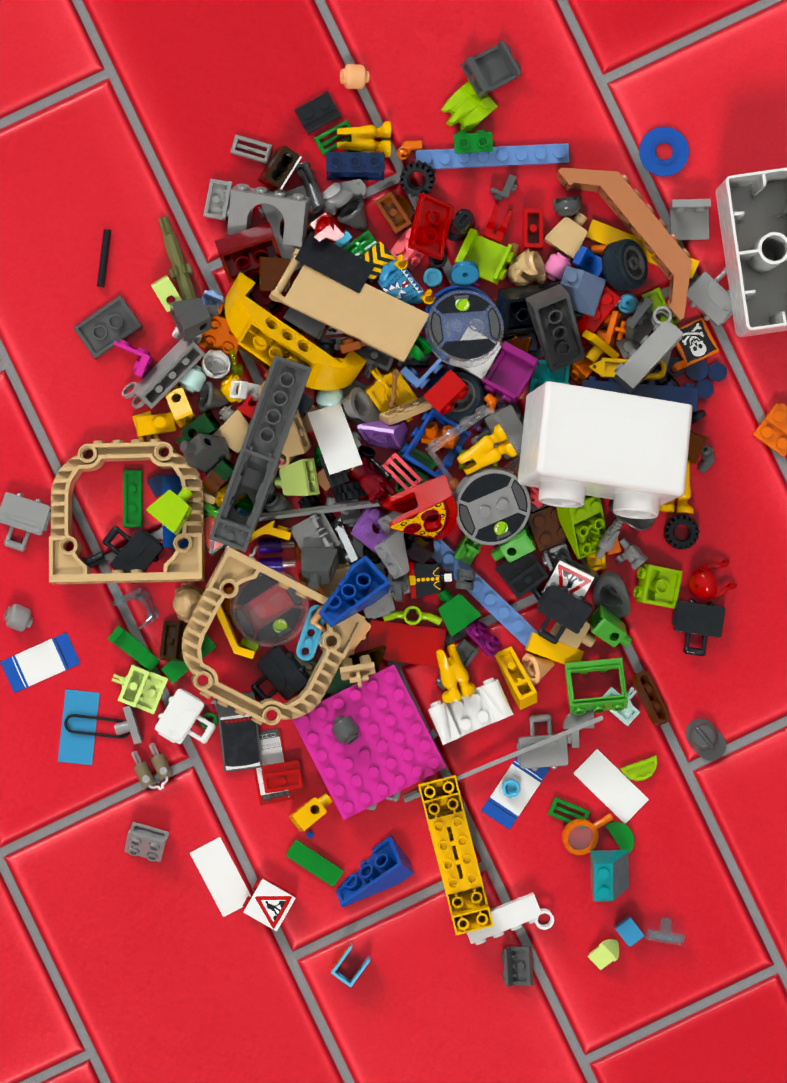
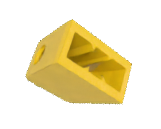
M176 384L165 397L176 423L182 428L197 418L183 387L179 388L178 384Z
M326 793L318 799L313 797L288 817L300 832L305 831L327 813L325 808L333 801ZM313 806L316 808V812L314 814H312L310 810Z

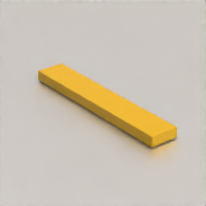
M592 219L585 238L602 245H608L623 239H631L641 246L647 262L657 266L651 258L655 253L650 254L643 245V239L639 240L632 234ZM690 258L692 261L690 279L692 280L699 261Z

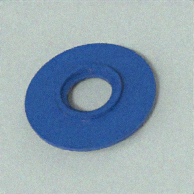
M658 127L648 132L642 139L639 156L643 166L650 173L667 177L678 173L685 166L689 156V147L685 137L679 131L670 127ZM662 143L670 145L673 151L672 156L667 160H661L656 155V148Z

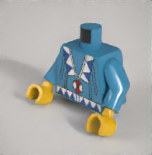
M402 254L398 255L397 260H393L383 266L378 280V284L383 289V292L409 305L424 302L432 304L436 297H429L433 291L428 289L425 294L422 293L424 292L423 289L406 269L408 260L402 261Z

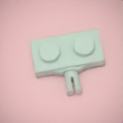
M610 687L602 697L622 694ZM633 687L627 691L628 706L622 711L609 710L626 726H629L640 713L630 701L637 693Z

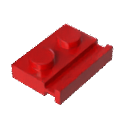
M299 760L261 766L265 794L303 788Z

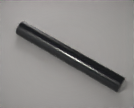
M107 229L103 230L97 287L105 286L111 230Z

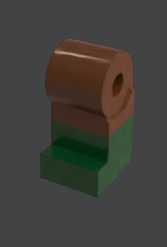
M224 457L202 483L203 487L214 495L231 477L235 466Z

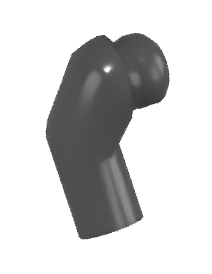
M708 445L703 446L701 451L703 462L697 468L702 474H705L715 462L713 448Z

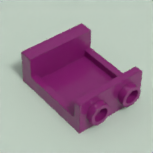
M504 341L501 346L502 351L486 378L483 377L481 381L484 389L488 392H497L503 400L509 403L511 401L517 403L540 363L537 358Z

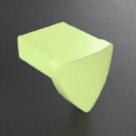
M608 939L601 942L587 957L602 970L612 961L618 960V941Z

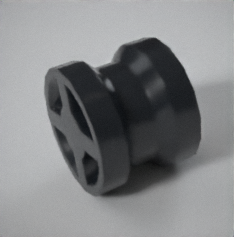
M317 339L319 348L329 355H336V350L334 349L336 339Z

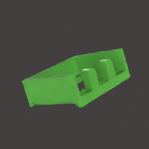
M622 658L565 663V680L570 714L602 713L605 710L622 711L627 708L628 699ZM618 669L622 695L574 700L571 673H581L584 675L590 671L604 673L607 670Z

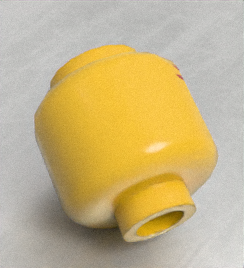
M230 374L221 381L220 391L229 402L237 401L240 403L243 401L242 399L229 398L232 380H244L240 375ZM238 385L237 388H236V393H237V395H238L239 385Z

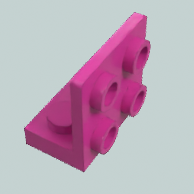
M120 340V342L115 341L113 345L141 357L140 360H136L133 370H135L134 375L143 379L153 361V358L150 356L151 353L140 347L135 350L132 348L133 345L124 340Z

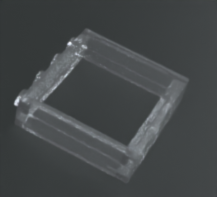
M489 405L478 407L474 415L464 417L459 421L460 424L457 427L447 429L443 433V437L432 440L425 449L441 473L448 477L454 492L458 485L435 452L487 414L495 426L498 424L501 426L517 453V457L502 468L513 474L519 471L521 449Z

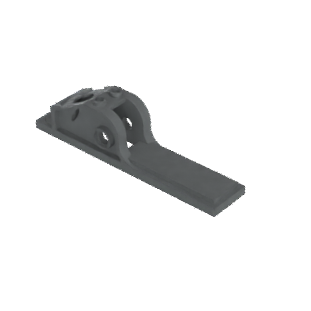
M278 355L274 356L209 539L243 552L247 551L252 534L255 532L277 474L281 454L309 379L311 367ZM252 455L269 461L266 473L248 467ZM242 494H247L253 503V510L245 518H241L234 508L235 501Z

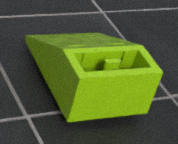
M585 495V503L581 507H556L558 519L576 558L580 560L598 551L599 540L606 532L601 498Z

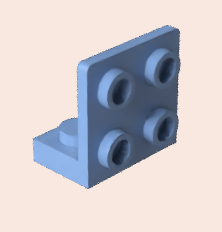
M440 357L420 379L418 378L419 374L412 367L408 369L405 366L400 371V374L416 390L419 387L423 389L430 380L428 377L432 373L436 375L443 365L441 363L443 359Z

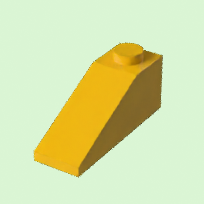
M512 646L497 652L495 658L519 709L522 710L537 703V691Z

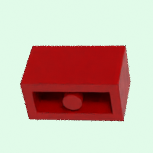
M523 209L522 250L528 248L532 250L543 249V209Z
M450 369L423 397L443 416L453 410L454 404L458 400H462L467 396V391L470 388Z

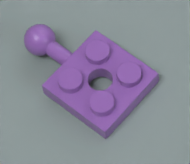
M377 507L364 508L351 534L377 554L373 547L388 537L377 521L385 514ZM372 525L376 526L377 534L373 532Z

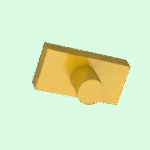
M588 330L584 331L582 337L593 345L586 355L588 360L596 363L602 353L609 358L617 359L620 354L596 334Z
M172 412L134 418L137 437L176 431Z

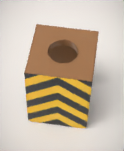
M378 242L361 257L375 266L367 279L369 283L372 284L379 278L385 264L396 260L382 242Z

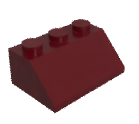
M270 222L215 240L229 283L235 281L239 272L247 277L259 273V257L277 256V258H282Z

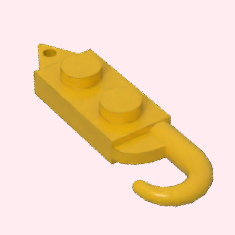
M602 358V360L590 365L589 369L599 374L600 378H614L616 367L621 362L625 364L628 359ZM664 361L659 363L661 365L660 372L650 373L644 380L656 381L663 378L667 371Z

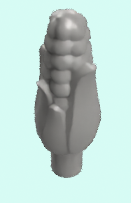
M618 518L613 521L599 540V550L595 557L602 560L606 552H609L614 547L623 524Z

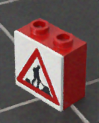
M263 877L261 881L257 879L252 888L255 892L252 897L247 896L242 906L245 907L243 913L277 931L296 899V895Z

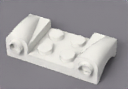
M492 677L483 681L484 685L477 687L475 693L468 697L461 696L462 699L459 701L441 703L439 700L430 704L431 708H428V712L443 745L513 715L498 679L494 680Z

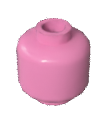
M561 252L551 254L544 265L547 278L555 282L557 279L562 280L566 266L572 267L571 259Z

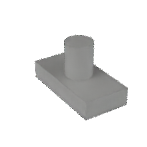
M130 705L124 707L123 711L127 721L114 724L117 736L130 732L134 745L143 742L133 707Z

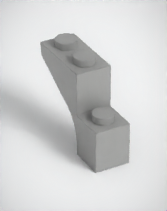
M390 510L377 520L388 537L373 548L395 580L409 572V564L404 542V532L392 530L389 527V523L403 513Z

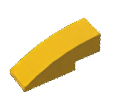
M531 632L525 650L564 665L570 662H580L584 653L582 650L560 642L552 644L534 632Z

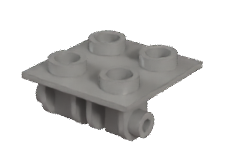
M324 513L314 514L289 528L300 550L301 547L333 549L341 544Z

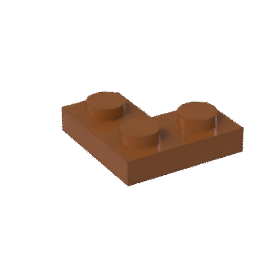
M352 337L341 339V343L337 344L339 352L342 354L361 349V347L367 345Z

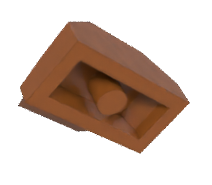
M390 191L375 201L380 213L395 234L412 224L411 219L415 212L404 195H395Z

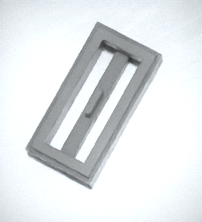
M235 134L230 153L267 164L272 145ZM238 140H241L247 143L267 148V151H262L256 148L239 144L237 142ZM237 147L247 151L264 155L265 158L257 157L251 154L237 151L235 149Z

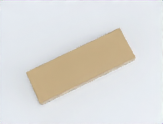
M422 396L380 413L379 418L380 421L391 426L434 407Z

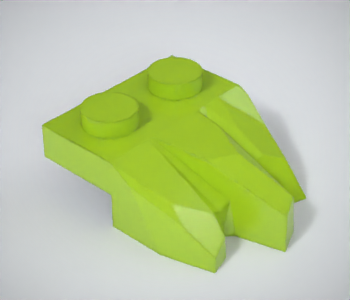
M468 81L446 101L441 111L451 114L446 122L447 125L452 127L460 123V131H471L498 106L487 94L478 98Z

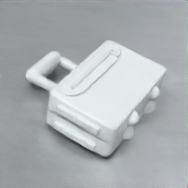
M182 688L178 689L174 696L169 697V705L164 713L158 715L159 721L155 726V730L159 732V735L174 744L183 743L187 735L192 736L203 744L207 743L216 725L200 716L205 707V702ZM196 720L208 726L202 737L191 731Z

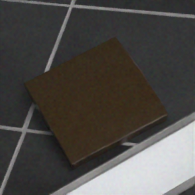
M180 621L163 622L160 660L185 662L182 655V637L188 623Z

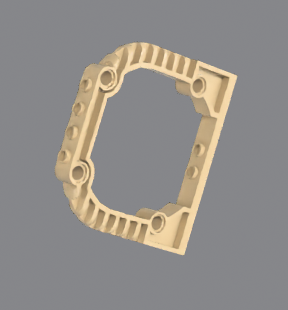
M133 439L131 443H124L123 440H112V443L95 440L93 444L81 446L78 450V456L69 459L59 469L51 489L49 583L59 585L205 581L204 490L202 479L198 470L193 466H189L185 461V457L176 453L173 446L167 442H161V439H150V442ZM168 448V456L161 457L162 450ZM92 450V458L86 459V453ZM151 460L161 469H174L181 480L182 489L185 486L193 493L186 502L193 510L183 525L182 533L174 538L173 545L176 551L164 564V572L142 573V570L134 569L131 570V573H123V570H112V573L91 574V568L79 556L82 548L81 543L73 538L72 496L75 483L81 474L98 470L105 462ZM187 539L189 542L188 546L181 549V541ZM73 542L74 548L68 552L66 546L68 543Z
M227 546L183 633L182 655L186 666L193 674L192 683L200 690V695L208 699L212 696L218 699V704L226 708L230 705L235 708L234 712L242 716L248 714L252 716V721L260 725L263 722L268 725H276L281 719L290 720L304 716L321 702L366 617L356 613L332 628L326 623L327 631L323 632L320 637V643L324 647L323 653L304 689L297 697L286 703L272 698L259 702L219 682L215 670L203 663L201 647L204 636L221 603L225 598H233L237 595L238 585L256 579L259 572H262L279 581L278 586L286 590L289 587L295 589V594L304 599L308 596L322 604H325L328 600L327 597ZM226 583L233 585V590L230 593L223 591ZM329 636H334L335 643L328 646L326 639ZM206 675L207 682L203 685L198 684V677ZM269 710H275V717L270 720L267 719L266 713Z

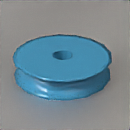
M464 260L457 262L450 271L452 281L461 286L471 285L479 278L478 266L472 261Z

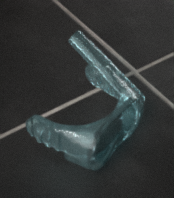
M141 588L112 602L114 607L122 602L125 603L135 599L145 605L147 620L137 630L146 627L159 617V613L153 605L149 594L143 592Z

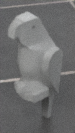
M361 179L333 183L321 194L325 202L324 211H328L335 216L336 209L345 205L354 195L362 194L365 196L367 194V186ZM311 205L309 206V213L313 211Z

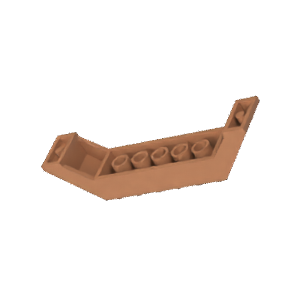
M575 168L559 169L556 179L567 192L570 189L597 192L628 231L639 240H644L643 245L650 254L655 253L651 258L670 281L667 307L671 310L672 320L677 325L685 315L692 264L690 253L685 248L681 249L678 245L679 240L673 233H668L665 229L667 228L666 224L662 219H657L653 213L655 211L648 203L645 205L641 200L642 195L637 189L633 190L629 185L630 181L625 174L621 175L618 171Z

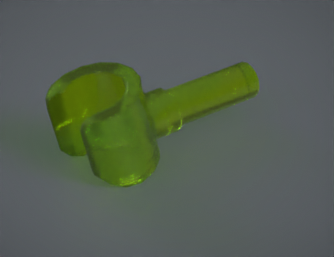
M230 349L232 374L242 375L243 364H237L234 349Z

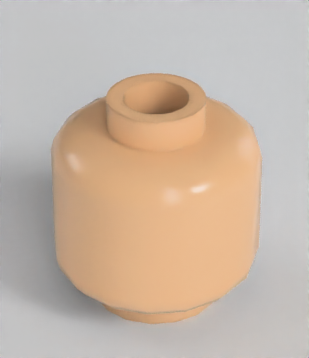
M347 64L344 69H341L340 82L346 89H363L365 84L369 82V72L361 64Z

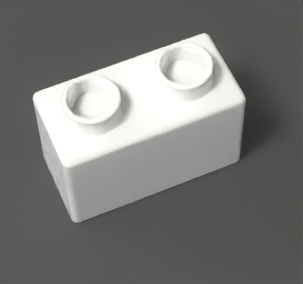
M787 168L728 176L716 189L715 194L735 333L739 337L787 331Z
M547 381L526 396L518 482L523 486L539 488L538 500L546 505L565 508L581 507L584 505L585 495L613 499V513L621 517L633 519L657 518L661 505L682 496L685 492L693 407L690 404Z

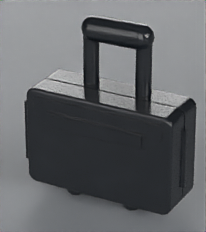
M114 526L103 539V544L117 554L110 566L114 570H123V573H131V570L140 569L142 573H147L146 570L153 562L159 560L158 555L164 549L157 538L147 530L144 531L142 529H138L131 538L118 526ZM117 534H120L128 541L121 551L111 544V541Z
M552 582L550 586L546 587L538 600V612L547 616L538 630V635L552 644H557L566 628L578 634L593 611L592 604L585 601L584 596L578 597L568 591L567 586L562 587ZM551 619L562 625L556 636L545 631Z
M694 599L677 601V605L673 610L671 624L674 631L686 633L683 649L685 654L705 656L708 636L717 638L722 636L725 616L724 607L715 606L713 602H708L707 604L696 603ZM691 634L703 635L701 649L689 647Z
M283 644L275 645L257 663L258 669L264 675L251 685V689L261 701L273 697L277 692L285 700H289L306 686L310 678L306 667L301 666L293 656L294 653L289 651ZM266 679L275 687L268 695L259 687Z

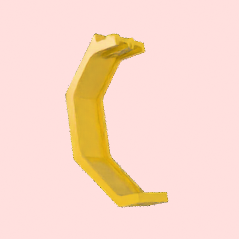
M274 520L256 530L252 534L250 542L264 534L290 541L292 533L288 532L289 528L280 525L277 526V529L274 528L276 522ZM221 603L216 614L234 654L253 659L256 651L243 647L238 643Z

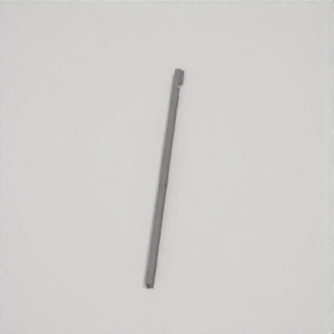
M375 499V504L366 500L262 513L259 521L378 507L380 505L378 499Z
M601 715L458 775L456 779L457 781L602 721L604 717ZM417 790L403 796L405 803L421 797L420 792Z

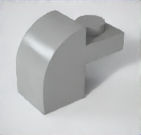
M569 712L563 721L562 728L570 729L594 719V712H586L582 715L570 714ZM594 724L585 728H594ZM579 730L567 735V744H570L571 748H579Z

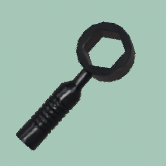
M360 446L358 450L360 458L366 457L367 461L372 462L373 467L386 480H390L392 474L387 472L379 461L373 459L375 451L368 446Z

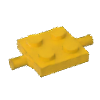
M376 366L370 369L376 380L364 391L380 413L390 410L388 404L391 400L393 384L392 370L397 369L395 367L383 375ZM401 374L397 377L394 399L395 407L417 399ZM410 417L408 419H405V422L408 423L409 420H412L413 418Z

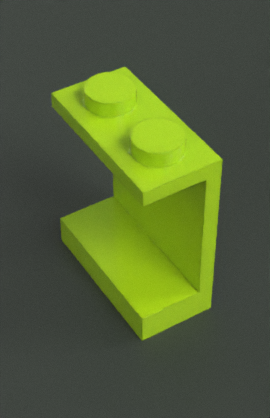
M470 228L455 259V263L464 260L476 263L479 269V277L498 285L499 281L505 278L507 273L505 268L508 263L512 262L515 252H513V245L503 246L479 236L477 230Z

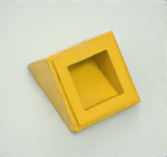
M598 551L585 557L588 568L594 571L607 569L605 555L602 560L595 557Z

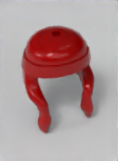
M724 560L721 563L710 562L699 567L692 573L688 589L699 598L711 599L723 596L730 589L736 588L737 584L729 583L717 591L716 579L710 570L724 568L730 561Z

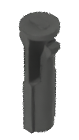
M307 161L297 164L295 170L302 180L307 196L310 197V204L314 213H318L325 209V202L313 177L310 163Z

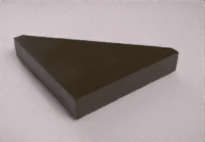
M382 646L355 653L348 658H352L353 665L360 664L359 657L369 655L371 661L374 662L375 672L377 673L387 647Z

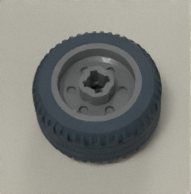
M631 239L612 242L605 247L602 255L604 276L615 290L628 291L639 288L644 284L648 274V263L643 249L637 242Z
M457 371L454 373L470 389L467 391V396L462 400H458L454 404L453 410L443 416L455 423L464 424L473 421L481 415L486 406L484 397L487 394L483 384L477 377L468 372Z

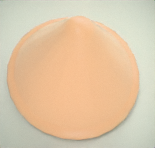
M526 653L522 658V666L533 685H537L555 664L553 660Z

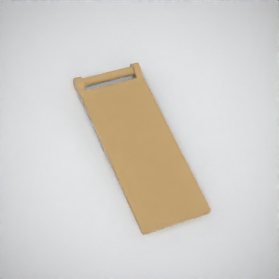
M295 249L292 254V260L275 290L271 291L269 298L404 362L424 327L429 314L366 283L360 293H357L305 264L286 297H284L281 293L299 261L295 260L299 249Z

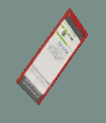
M281 728L260 731L259 740L262 765L287 762ZM261 767L253 768L260 805L294 799L292 789L265 794Z

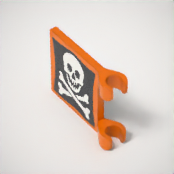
M703 318L678 328L684 333L682 339L675 345L682 361L675 363L671 369L676 373L719 352Z

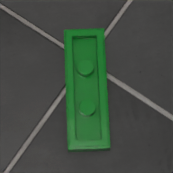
M123 470V528H143V470Z
M205 634L202 643V659L217 647L207 634ZM170 661L161 668L172 683H175L189 671L185 662Z
M297 839L285 855L332 887L335 886L344 870Z

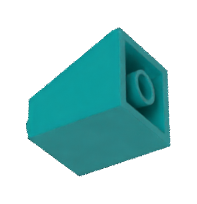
M590 851V889L593 900L614 901L629 888V851Z

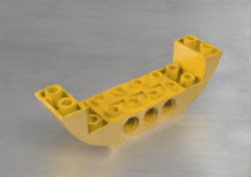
M239 272L226 296L224 304L226 320L232 333L238 340L237 344L270 367L275 355L311 367L312 370L306 384L308 388L330 391L352 385L367 360L354 351H350L342 362L333 358L249 299L248 296L256 283Z
M456 775L418 784L456 935L494 926Z

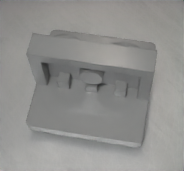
M132 821L124 852L132 856L147 858L149 861L161 862L169 832Z

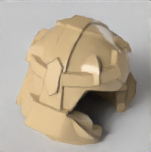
M530 248L513 258L507 272L511 283H515L517 287L528 286L533 281L543 284L547 274L544 270L545 264L541 255Z
M195 582L183 583L174 591L173 608L177 613L178 620H183L185 623L189 622L204 593V590L196 585Z

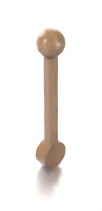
M397 369L392 370L393 384L391 400L388 404L390 409L395 408L397 377L400 375V371Z

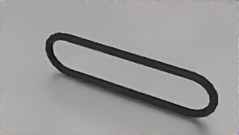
M71 714L67 716V718L64 721L65 729L68 732L75 734L93 735L119 739L126 738L130 734V732H127L123 736H117L92 732L70 730L67 726V721L71 717L114 722L125 721L121 719Z

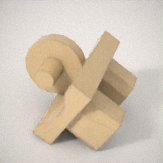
M369 655L359 657L360 664L353 665L352 658L343 659L341 667H339L342 681L358 682V688L362 687V681H368V676L376 674L374 662L371 661Z

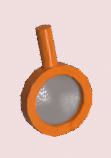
M609 813L593 824L586 819L570 821L562 832L563 845L570 853L575 855L589 853L598 842L599 834L597 830L614 820L612 815Z

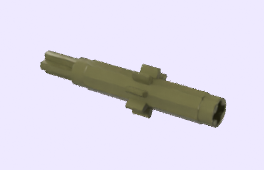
M168 216L159 218L158 221L164 236L162 239L172 269L168 270L172 280L176 279L183 300L197 298L189 276L193 274L190 263L185 264Z

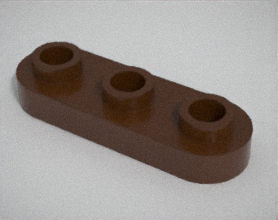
M646 671L634 674L633 685L651 722L657 726L667 723L669 713L651 675Z

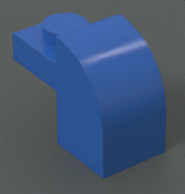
M581 245L579 251L574 256V267L606 280L602 269V258Z

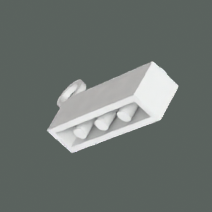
M532 892L490 909L494 926L468 932L467 935L471 944L480 945L486 942V938L491 936L493 938L504 935L503 931L511 929V931L517 930L522 927L521 924L529 922V924L535 923L538 928L547 930L552 927L554 917L550 910L539 908L535 895ZM543 913L550 916L547 924H540L538 922V917Z

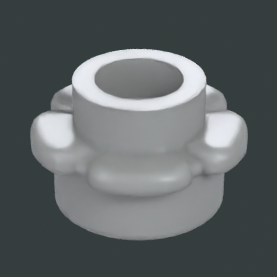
M225 405L218 413L220 415L219 420L222 419L226 422L235 412L232 409L233 406L227 407Z

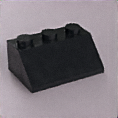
M546 283L498 289L497 309L503 334L535 330L525 298L554 287V285Z

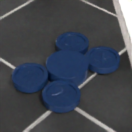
M673 357L669 360L667 372L672 376H680L685 371L686 376L690 380L698 381L695 388H699L698 397L702 399L710 397L714 392L713 384L709 380L704 379L707 374L715 382H720L727 376V368L719 362L713 363L708 368L706 361L701 360L674 373L671 367L675 363L682 361V359Z

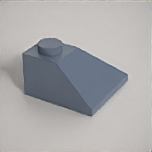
M566 266L560 284L569 293L573 311L595 317L607 280L586 271Z

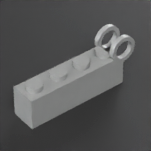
M659 306L654 310L651 317V324L654 327L652 330L654 332L650 337L646 335L639 343L641 346L638 350L633 349L627 356V362L625 364L621 362L614 370L616 372L614 380L630 393L641 384L682 339L684 333L670 322L672 312L668 307ZM664 315L667 321L661 322L656 316Z
M182 338L138 384L136 382L129 383L123 389L122 396L125 399H129L136 394L131 402L135 409L142 407L144 404L152 409L205 353L191 339L184 342ZM134 387V389L127 394L128 390Z

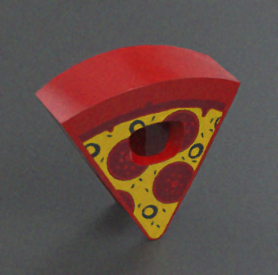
M446 475L411 487L382 501L385 508L403 513L389 523V527L392 530L442 540L450 533L457 521V505Z

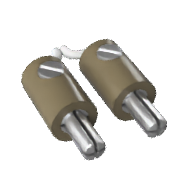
M151 743L149 748L153 754V757L150 758L159 779L166 778L162 782L161 787L151 785L156 781L147 762L141 761L137 751L131 753L136 763L133 768L142 788L149 786L151 789L158 788L161 790L164 789V784L168 782V776L173 774L164 753L159 754L155 743Z

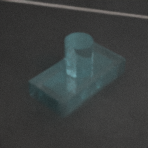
M661 918L660 931L647 929L644 939L682 945L685 941V935L671 933L673 920Z

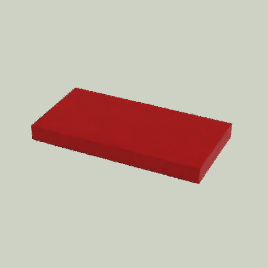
M370 619L371 628L368 635L367 650L385 646L387 648L382 660L439 667L436 651L439 649L444 651L447 629Z

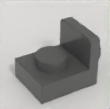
M358 499L341 501L339 504L358 502ZM360 509L347 510L349 511L348 515L341 513L342 522L347 524V527H354L361 515Z

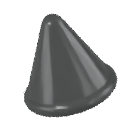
M356 199L348 203L337 216L338 222L366 232L368 225L364 201Z
M209 381L204 383L199 392L198 408L202 413L224 407L225 405L227 406L231 403Z

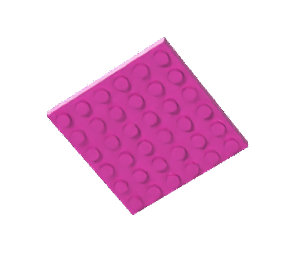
M394 664L369 676L368 681H362V687L358 688V683L321 701L306 715L292 719L343 820L446 768ZM340 715L343 717L351 716L360 728L358 739L349 745L339 743L331 731L334 725L333 721Z

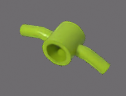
M409 606L404 611H393L391 614L383 616L384 622L401 618L410 625H416L421 620H428L440 625L442 618L436 615L421 612L416 606ZM410 609H416V613L419 615L416 621L407 620L406 615Z

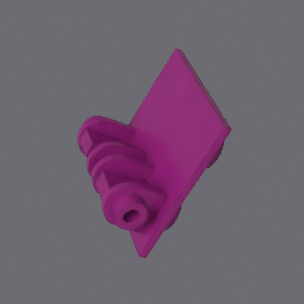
M478 619L474 620L465 629L466 634L472 641L474 640V643L478 644V647H481V650L487 656L489 655L493 658L501 649L500 640L495 635H492L487 630V626L483 622L478 621Z

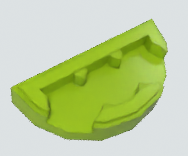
M657 756L646 758L620 769L631 780H646L656 770Z

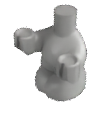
M625 537L619 542L624 551L615 558L618 564L628 559L632 569L635 570L648 559L636 544L629 543Z

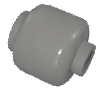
M19 604L8 606L3 618L6 621L7 627L20 632L24 631L26 627L30 628L34 617H31V610Z

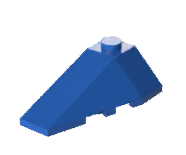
M365 555L351 565L347 574L339 582L338 587L319 611V615L332 628L374 604L389 593L391 582Z
M392 836L375 846L372 850L373 854L367 861L363 860L360 863V869L355 874H351L338 888L336 894L342 907L398 885L414 874L408 857Z

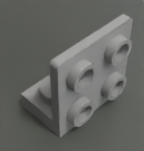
M711 199L671 200V234L673 233L678 240H708Z

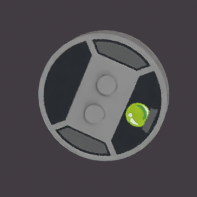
M494 466L483 467L464 477L454 492L458 510L456 524L468 538L484 545L505 543L519 534L528 521L531 509L529 492L525 486L519 484L518 477L504 468Z

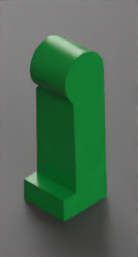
M118 625L108 637L109 641L117 645L151 672L161 661L121 625Z

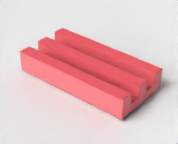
M396 452L382 465L405 490L418 485L423 480ZM395 458L417 479L415 482L393 461ZM389 464L411 484L410 487L388 467Z

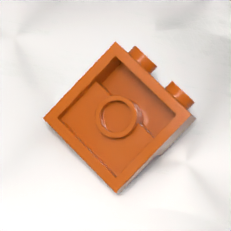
M775 403L752 435L782 457L787 454V406L783 403H780V405Z

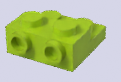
M642 564V567L637 571L639 584L633 591V595L636 597L635 601L675 609L683 571Z

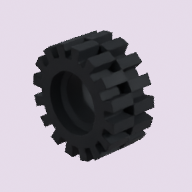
M420 160L407 164L400 174L399 182L402 184V190H405L407 195L411 194V197L417 196V198L420 193L427 194L430 192L436 178L434 177L435 172L431 170L432 167L427 166L426 162L421 163ZM414 172L423 174L425 182L420 186L412 184L410 180L411 174Z
M359 481L332 488L335 502L367 496V493L360 487Z
M677 515L669 519L665 524L664 538L673 548H690L699 538L698 524L690 516ZM678 525H685L689 530L688 537L684 540L675 537L674 530Z

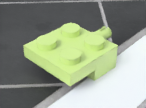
M132 664L125 678L114 673L113 677L115 678H112V681L122 685L117 701L155 714L169 678Z

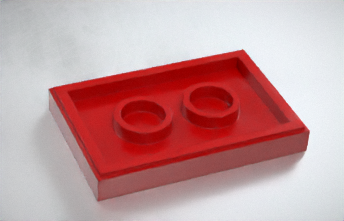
M420 193L408 248L434 259L442 260L454 206L428 194Z

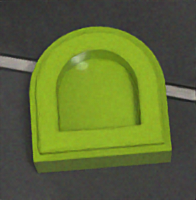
M245 637L240 642L241 645L254 651H259L261 646L259 643Z

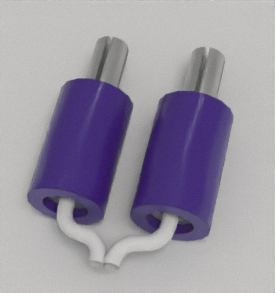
M281 538L258 539V545L253 548V552L249 554V557L256 560L251 556L255 555L257 548L259 554L282 552V548L295 547V545L284 544H295V542H281ZM282 557L259 558V563L277 572H282L283 567H296V564H287L296 563L295 560L283 561Z

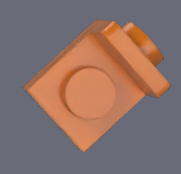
M587 358L574 362L570 367V377L578 384H581L583 380L594 372L589 369V366L594 363Z

